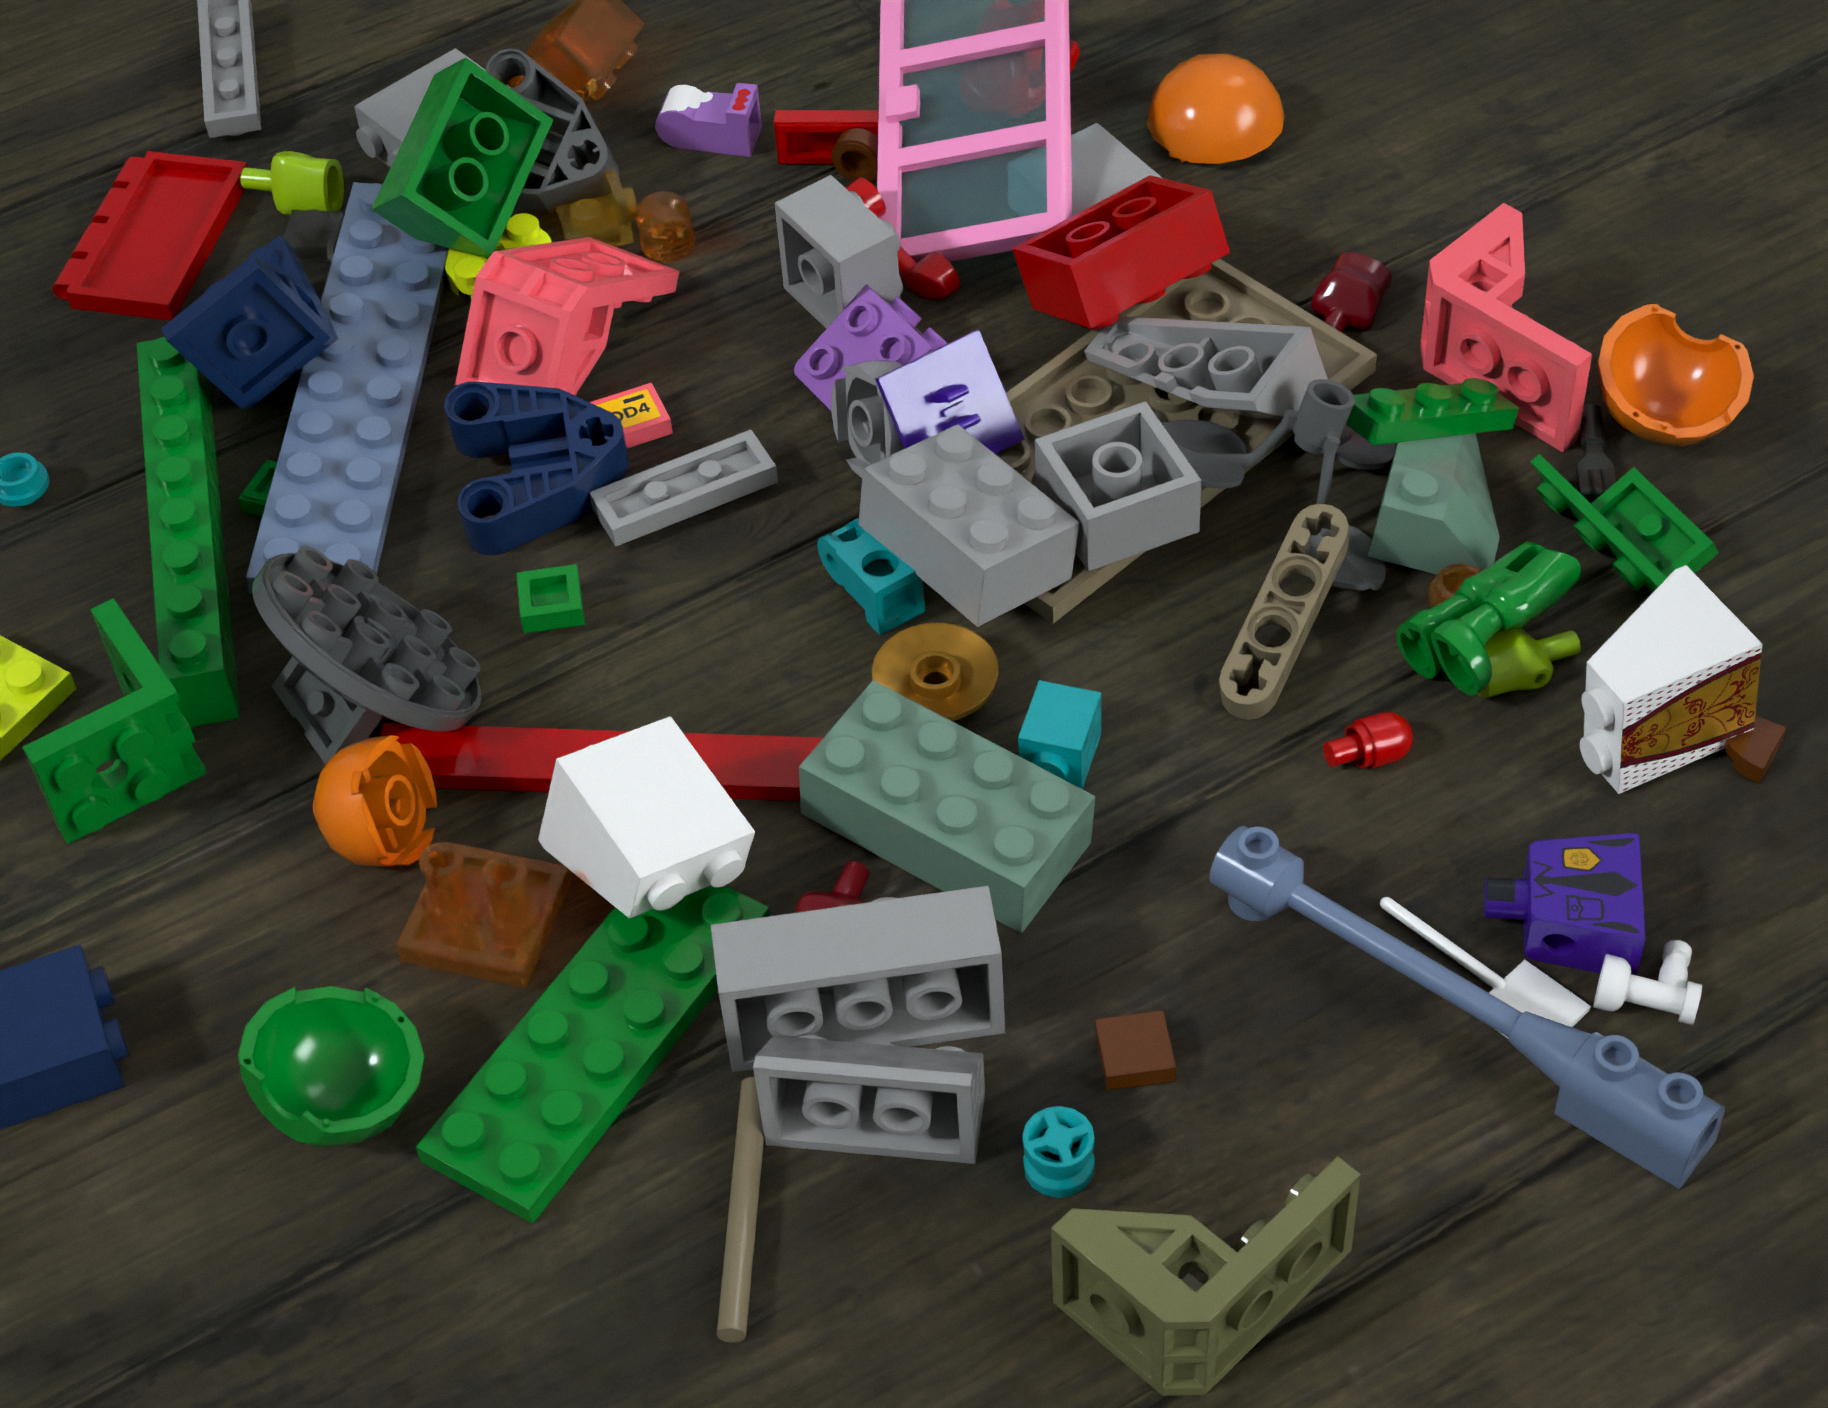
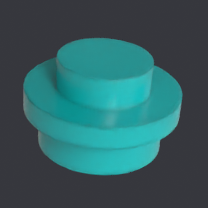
M11 453L0 458V504L11 507L29 505L46 492L50 482L49 475L44 465L36 461L33 456L27 453Z

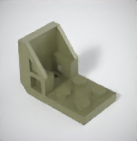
M1338 1156L1318 1175L1313 1172L1305 1174L1289 1192L1285 1201V1207L1268 1223L1264 1220L1255 1222L1241 1237L1235 1250L1192 1215L1072 1208L1051 1227L1053 1303L1162 1396L1206 1395L1352 1251L1361 1174ZM1198 1269L1206 1274L1208 1281L1202 1284L1190 1273L1182 1279H1179V1276L1185 1270Z

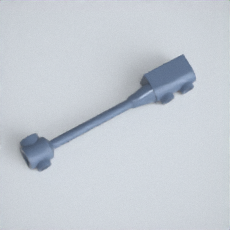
M1240 826L1228 836L1217 852L1210 869L1209 880L1211 884L1228 893L1229 906L1237 916L1249 921H1263L1291 907L1504 1034L1518 1051L1560 1087L1555 1115L1678 1189L1682 1187L1717 1140L1725 1107L1705 1096L1703 1088L1697 1079L1685 1073L1668 1074L1639 1057L1635 1044L1623 1036L1610 1035L1605 1037L1598 1032L1590 1034L1525 1011L1522 1013L1303 884L1304 861L1279 846L1278 837L1270 829L1258 826L1251 828Z

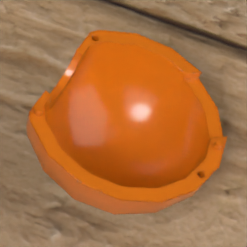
M1201 54L1179 63L1154 90L1146 129H1149L1154 141L1169 151L1170 157L1180 159L1182 163L1187 161L1191 163L1222 164L1249 158L1268 148L1282 133L1285 115L1280 95L1263 70L1249 60L1235 55Z
M1647 304L1622 315L1604 335L1598 359L1597 381L1609 414L1623 428L1642 439L1660 445L1682 447L1698 443L1719 434L1749 402L1754 375L1748 350L1742 343L1722 334L1712 340L1694 338L1680 329L1676 323L1675 313L1660 307L1658 304Z

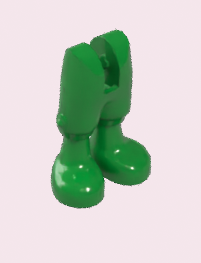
M1527 541L1483 571L1466 578L1460 588L1456 590L1454 596L1431 609L1416 612L1403 622L1396 631L1399 650L1407 663L1419 675L1432 679L1444 670L1450 681L1466 695L1474 696L1489 685L1492 677L1490 658L1485 650L1488 640L1499 630L1520 629L1533 618L1555 605L1579 580L1581 565L1576 558L1568 554L1547 549Z

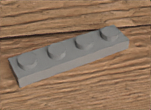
M197 0L204 122L209 138L225 135L238 136L246 132L262 130L251 1Z

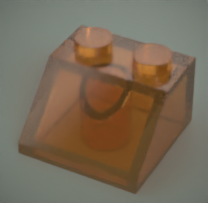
M575 0L543 27L525 54L578 94L583 101L589 96L597 101L615 83L617 78L611 73L614 68L620 69L637 51L638 46L633 41L645 23L621 0ZM516 76L507 85L510 88L517 87L525 79V76Z

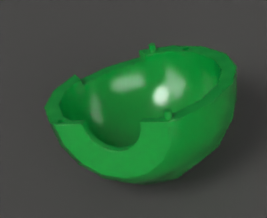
M334 986L296 991V988L293 987L266 1001L245 1025L238 1053L241 1078L249 1096L260 1112L285 1135L299 1143L316 1148L348 1146L363 1142L392 1126L419 1086L425 1057L416 1027L394 1002L366 987L363 992Z

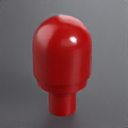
M1380 712L1356 719L1353 724L1346 727L1345 737L1325 742L1323 745L1324 756L1331 767L1353 762L1360 769L1366 767L1374 769L1404 758L1412 747L1413 731L1408 721L1401 715L1394 712Z

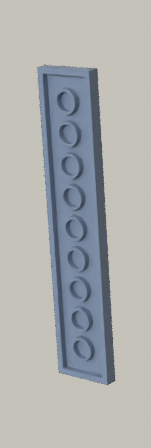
M353 182L321 299V304L339 339L303 366L246 575L248 594H253V581L266 561L276 555L297 553L301 546L311 547L322 553L329 560L342 565L348 559H354L367 565L376 574L378 571L446 280L444 265L448 252L447 247L416 240L371 210L383 184Z

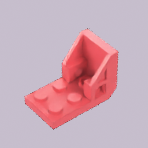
M1502 203L1429 261L1420 344L1423 369L1449 385L1463 383L1468 378H1479L1495 384L1499 389L1498 393L1519 407L1515 424L1564 453L1578 441L1592 353L1512 308V304L1522 297L1525 279L1523 220L1520 211Z
M591 237L494 251L476 275L455 385L465 382H490L559 388L576 396L606 348L614 308H621L622 302H651L653 296L674 293L680 271Z

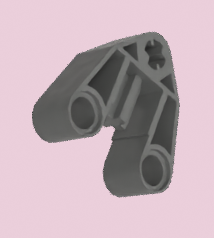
M508 48L494 54L488 61L485 71L504 85H507L516 76H525L520 85L510 89L554 119L549 129L550 131L564 135L562 138L551 133L547 134L535 162L547 166L549 169L533 165L513 212L551 214L605 196L611 192L618 182V165L583 99L522 51Z

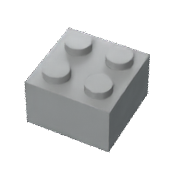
M829 175L775 202L784 289L826 329L866 284L889 304L896 296L900 298V294L903 292V283L898 269L897 251L900 250L898 234L888 221L880 220L870 211L856 192L848 191L832 175Z
M1146 401L1035 439L1036 488L1080 522L1075 552L1087 571L1200 532L1201 479Z

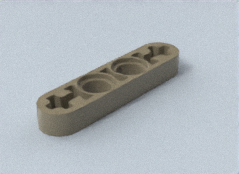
M1327 504L1310 505L1301 510L1295 517L1225 661L1219 678L1222 705L1228 713L1237 718L1246 720L1261 718L1271 711L1282 692L1348 551L1349 525L1347 517L1338 508ZM1322 528L1331 530V536H1324L1321 539L1316 550V559L1309 556L1311 552L1310 535H1318ZM1295 574L1305 575L1315 583L1314 588L1309 593L1298 597L1284 593L1279 586L1285 578ZM1272 624L1281 625L1291 634L1288 641L1283 645L1273 648L1266 647L1256 640L1257 632L1264 626ZM1253 662L1261 665L1258 674L1259 689H1251L1247 696L1239 695L1237 685L1245 686L1249 682L1254 671Z

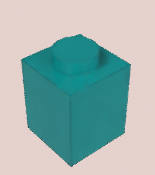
M1039 680L1018 737L1019 757L1083 789L1101 736V692Z

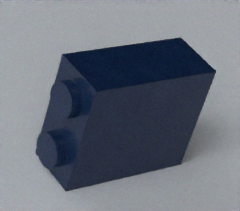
M81 944L0 970V1129L125 1087L118 1060L129 1057V1049L118 1018L115 1017L107 1020L104 1009L116 1004L113 990L104 966L91 969Z

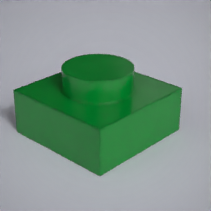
M577 564L516 573L520 618L524 634L585 625L581 582Z

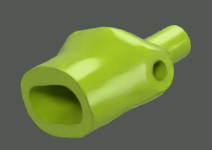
M283 151L277 153L272 158L271 170L245 167L241 173L242 187L272 192L275 206L282 214L314 213L334 216L342 207L344 180L341 165L336 159L315 158L303 153Z
M1522 628L1497 631L1485 645V650L1492 666V677L1489 685L1478 695L1487 698L1516 690H1533L1543 687L1550 681L1553 674L1551 662L1580 653L1581 645L1577 634L1573 630L1536 640Z

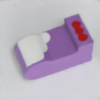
M737 83L733 94L704 93L690 85H676L666 94L656 119V132L665 143L672 147L751 157L762 128L758 85Z

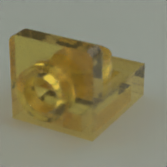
M615 169L605 171L608 195L581 199L574 203L555 207L558 225L564 240L591 237L615 247L634 242L630 220L639 218L635 195L631 186L622 188Z

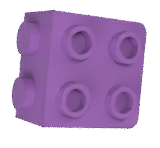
M866 284L797 361L794 373L831 410L832 387L836 379L846 377L847 372L842 370L846 365L873 360H889L906 364L947 344V342L931 327L922 334L915 327L922 318L898 296L889 304Z

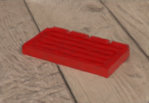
M148 151L144 158L129 157L115 179L113 188L108 191L92 218V223L88 225L72 252L71 259L67 261L52 286L53 293L60 299L68 300L71 309L171 321L181 309L245 191V188L241 185V173L245 167H248L247 162Z

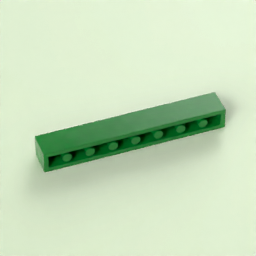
M165 337L137 343L159 665L177 690L180 701L176 702L177 706L190 727L240 718L210 382L203 373L168 343Z

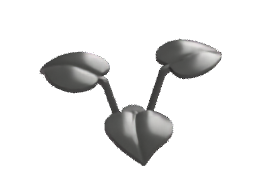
M1327 379L1311 381L1299 410H1286L1282 422L1251 453H1246V446L1239 436L1222 425L1201 420L1161 422L1200 477L1201 486L1209 488H1232L1239 486L1244 478L1243 467L1252 468L1256 466L1289 430H1293L1295 433L1294 440L1300 448L1313 454L1324 453L1316 504L1328 505L1335 459L1348 467L1376 470L1384 468L1392 462L1396 443L1372 445L1350 428L1346 422L1355 403L1354 395L1342 384ZM1349 525L1348 551L1331 586L1351 590H1378L1382 587L1386 577L1385 563L1383 560L1367 556L1372 539L1356 527ZM1322 528L1318 535H1310L1311 552L1309 556L1316 559V550L1321 539L1324 536H1331V530Z

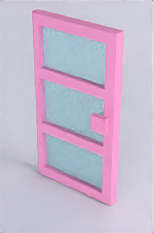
M881 0L877 190L884 200L886 213L879 219L888 221L894 227L900 240V246L917 263L932 252L942 254L951 262L1013 251V247L1072 217L1069 0Z

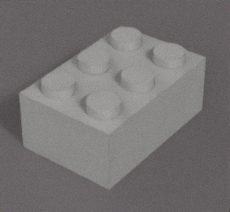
M960 425L952 426L863 468L858 525L913 568L918 577L977 627L1071 579L1080 522Z

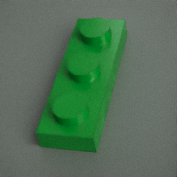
M1468 378L1459 384L1438 385L1421 383L1417 388L1391 390L1375 388L1370 393L1354 395L1355 403L1346 424L1372 445L1513 429L1519 407L1498 393L1499 389L1495 384L1479 378Z

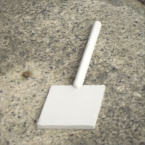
M1389 897L1381 899L1380 906L1382 909L1494 988L1489 992L1491 995L1520 1012L1528 1011L1573 1027L1590 1011V1005L1525 959L1503 979Z

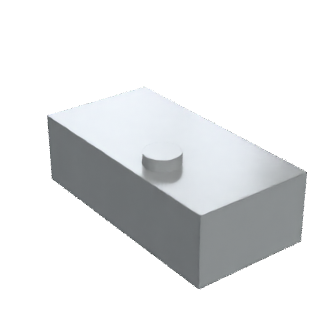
M989 886L904 898L883 897L868 903L711 925L718 992L732 1072L753 1070L755 1055L772 1036L798 1037L801 1035H817L832 1041L867 1043L880 1040L890 1042L896 1046L912 1047L1005 1033L1002 952Z

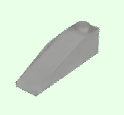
M1119 316L1115 323L1102 328L1084 350L1088 361L1204 407L1252 418L1278 419L1282 421L1286 410H1299L1311 381L1317 379L1328 380L1311 327Z

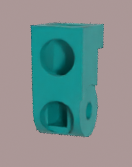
M859 518L835 532L828 533L819 538L817 549L820 559L831 578L837 584L844 586L845 590L865 610L867 623L879 635H882L926 611L923 581L916 575V571L861 528L858 525Z

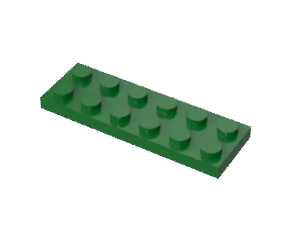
M725 885L721 887L707 886L685 895L681 901L666 910L657 911L651 909L630 919L615 907L417 1144L416 1150L420 1162L533 1224L718 991L711 925L769 917V907Z

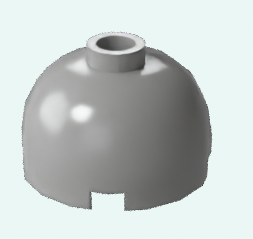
M873 360L846 365L842 369L847 372L846 377L836 379L832 387L831 412L834 432L838 443L849 441L856 458L847 459L846 461L851 469L861 478L863 476V468L904 449L875 381V378L904 365L896 361Z

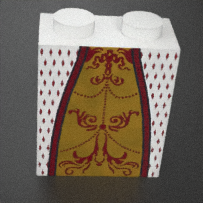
M1687 565L1675 569L1587 661L1586 690L1581 698L1585 714L1584 737L1580 740V751L1588 768L1595 774L1601 773L1618 794L1724 749L1726 739L1754 729L1762 643Z

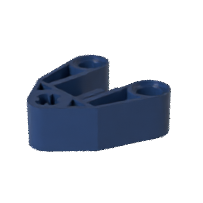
M465 382L454 387L445 398V412L453 441L459 452L470 458H487L509 454L511 461V473L471 481L463 487L458 495L457 506L468 543L476 552L483 555L505 553L581 519L592 509L589 492L622 480L629 469V457L620 419L612 412L562 389L490 382ZM489 515H495V516H493V517H491V518H488V519H482V518L487 517V516H489Z

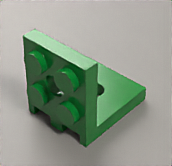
M114 598L90 610L120 688L125 696L22 747L54 822L67 844L97 831L106 824L150 802H154L177 788L207 774L204 764L192 747L191 743L195 742L191 727L177 706L176 702L180 701L177 690ZM116 759L108 769L96 773V769L100 765Z

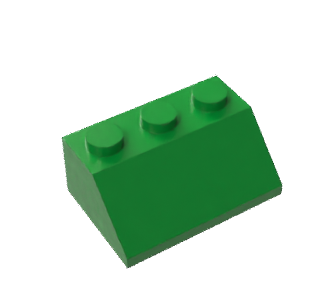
M465 57L434 74L371 210L416 240L488 258L495 251L554 119Z

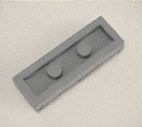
M750 429L591 491L589 495L594 513L616 547L778 483L775 463Z

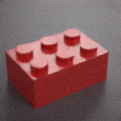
M1151 175L1012 248L1033 310L1092 330L1112 325L1119 319V313L1135 304H1146L1161 298L1166 293L1165 288L1181 279H1191L1207 273L1211 269V263L1230 253L1211 190Z

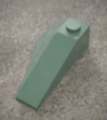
M1476 433L1398 442L1367 556L1459 581H1464L1466 578L1492 565L1495 561L1500 537Z

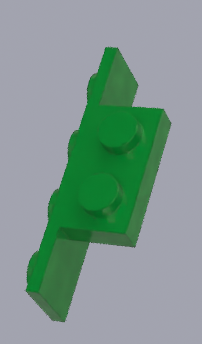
M1540 454L1530 461L1542 482L1535 490L1543 501L1559 516L1568 510L1578 520L1573 525L1574 529L1593 551L1599 553L1603 548H1606L1617 558L1612 563L1613 568L1636 592L1645 586L1653 593L1675 569L1685 565L1695 574L1719 554L1714 542L1635 467L1595 501L1590 503Z

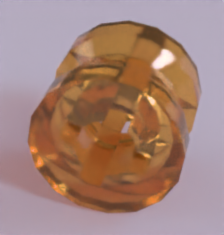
M663 191L645 197L638 204L635 212L636 223L640 231L641 247L647 257L659 262H672L685 257L693 249L695 234L693 225L690 222L689 207L683 197L673 192Z

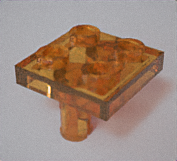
M446 841L445 843H434L426 847L419 858L421 872L425 876L426 883L396 944L400 961L526 988L572 884L570 870L560 864Z

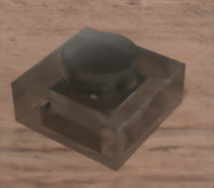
M315 209L291 211L283 238L294 248L301 263H332L345 211H320Z

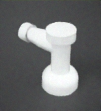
M1672 940L1665 944L1662 955L1663 964L1659 972L1658 981L1631 974V967L1624 958L1606 954L1593 1008L1610 1012L1616 1011L1626 1001L1678 1014V1022L1693 1025L1700 1002L1702 984L1687 982V967L1690 964L1692 954L1691 947L1686 942L1680 940Z

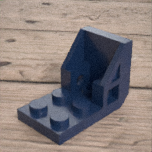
M281 235L277 236L266 246L259 247L253 251L244 263L224 279L209 286L200 298L161 328L167 342L241 409H250L339 339L294 248Z

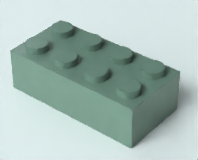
M872 680L799 766L800 809L802 815L944 892L989 886L995 920L1021 934L1091 844L1095 807L1094 795Z

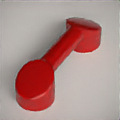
M859 177L845 187L848 191L856 192L863 200L865 206L878 218L886 213V206L882 196L867 179ZM900 246V250L897 251L899 275L902 283L911 292L922 298L942 300L959 289L960 280L952 264L942 254L932 252L917 263Z

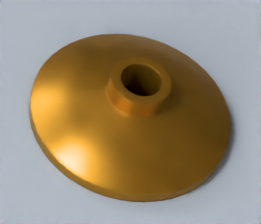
M949 623L919 624L898 632L881 646L872 665V680L951 721L964 718L980 709L994 693L999 675L997 657L989 643L974 631Z

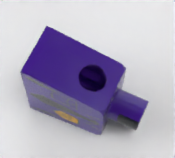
M1624 833L1550 839L1531 843L1528 845L1523 879L1486 877L1483 899L1484 918L1523 920L1524 954L1531 960L1601 973L1605 955L1610 954L1624 958L1631 967V974L1637 975L1645 943L1639 834Z

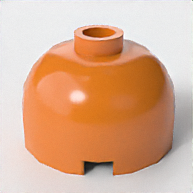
M398 736L374 737L355 742L332 756L319 775L313 801V813L318 827L330 848L342 858L356 865L373 867L410 865L423 857L433 839L435 828L422 831L426 822V809L437 808L436 790L431 770L420 750L412 743L400 744L396 741L399 738Z

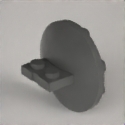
M301 546L297 553L276 555L266 561L253 581L252 593L261 617L280 643L292 655V658L271 687L291 716L302 725L306 731L304 735L326 765L328 760L341 749L355 742L368 739L383 717L431 731H453L465 726L481 703V689L476 676L481 670V666L473 656L459 649L448 637L452 632L450 624L431 610L422 609L419 611L405 599L378 583L379 578L377 574L367 565L354 559H348L342 565L329 560L322 553L311 547Z

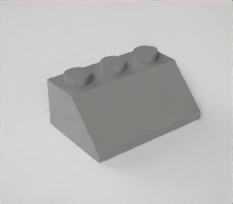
M801 1035L798 1037L772 1036L755 1055L753 1071L765 1145L969 1164L976 1163L985 1098L983 1053L966 1052L951 1046L926 1049L896 1046L890 1042L880 1040L855 1043L827 1040L817 1035Z

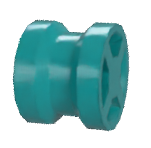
M1048 1107L1035 1113L1026 1123L1022 1135L1024 1148L1023 1164L1026 1179L1032 1188L1046 1196L1062 1198L1079 1193L1091 1182L1095 1170L1093 1126L1086 1116L1068 1107ZM1049 1152L1058 1155L1060 1161L1051 1159Z

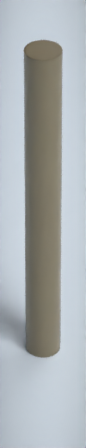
M755 1077L745 1078L741 1082L717 1324V1337L722 1341L731 1343L741 1342L746 1338L764 1133Z

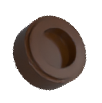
M860 128L844 131L839 136L831 153L832 163L836 170L851 181H855L859 177L865 178L869 182L875 181L878 174V136Z

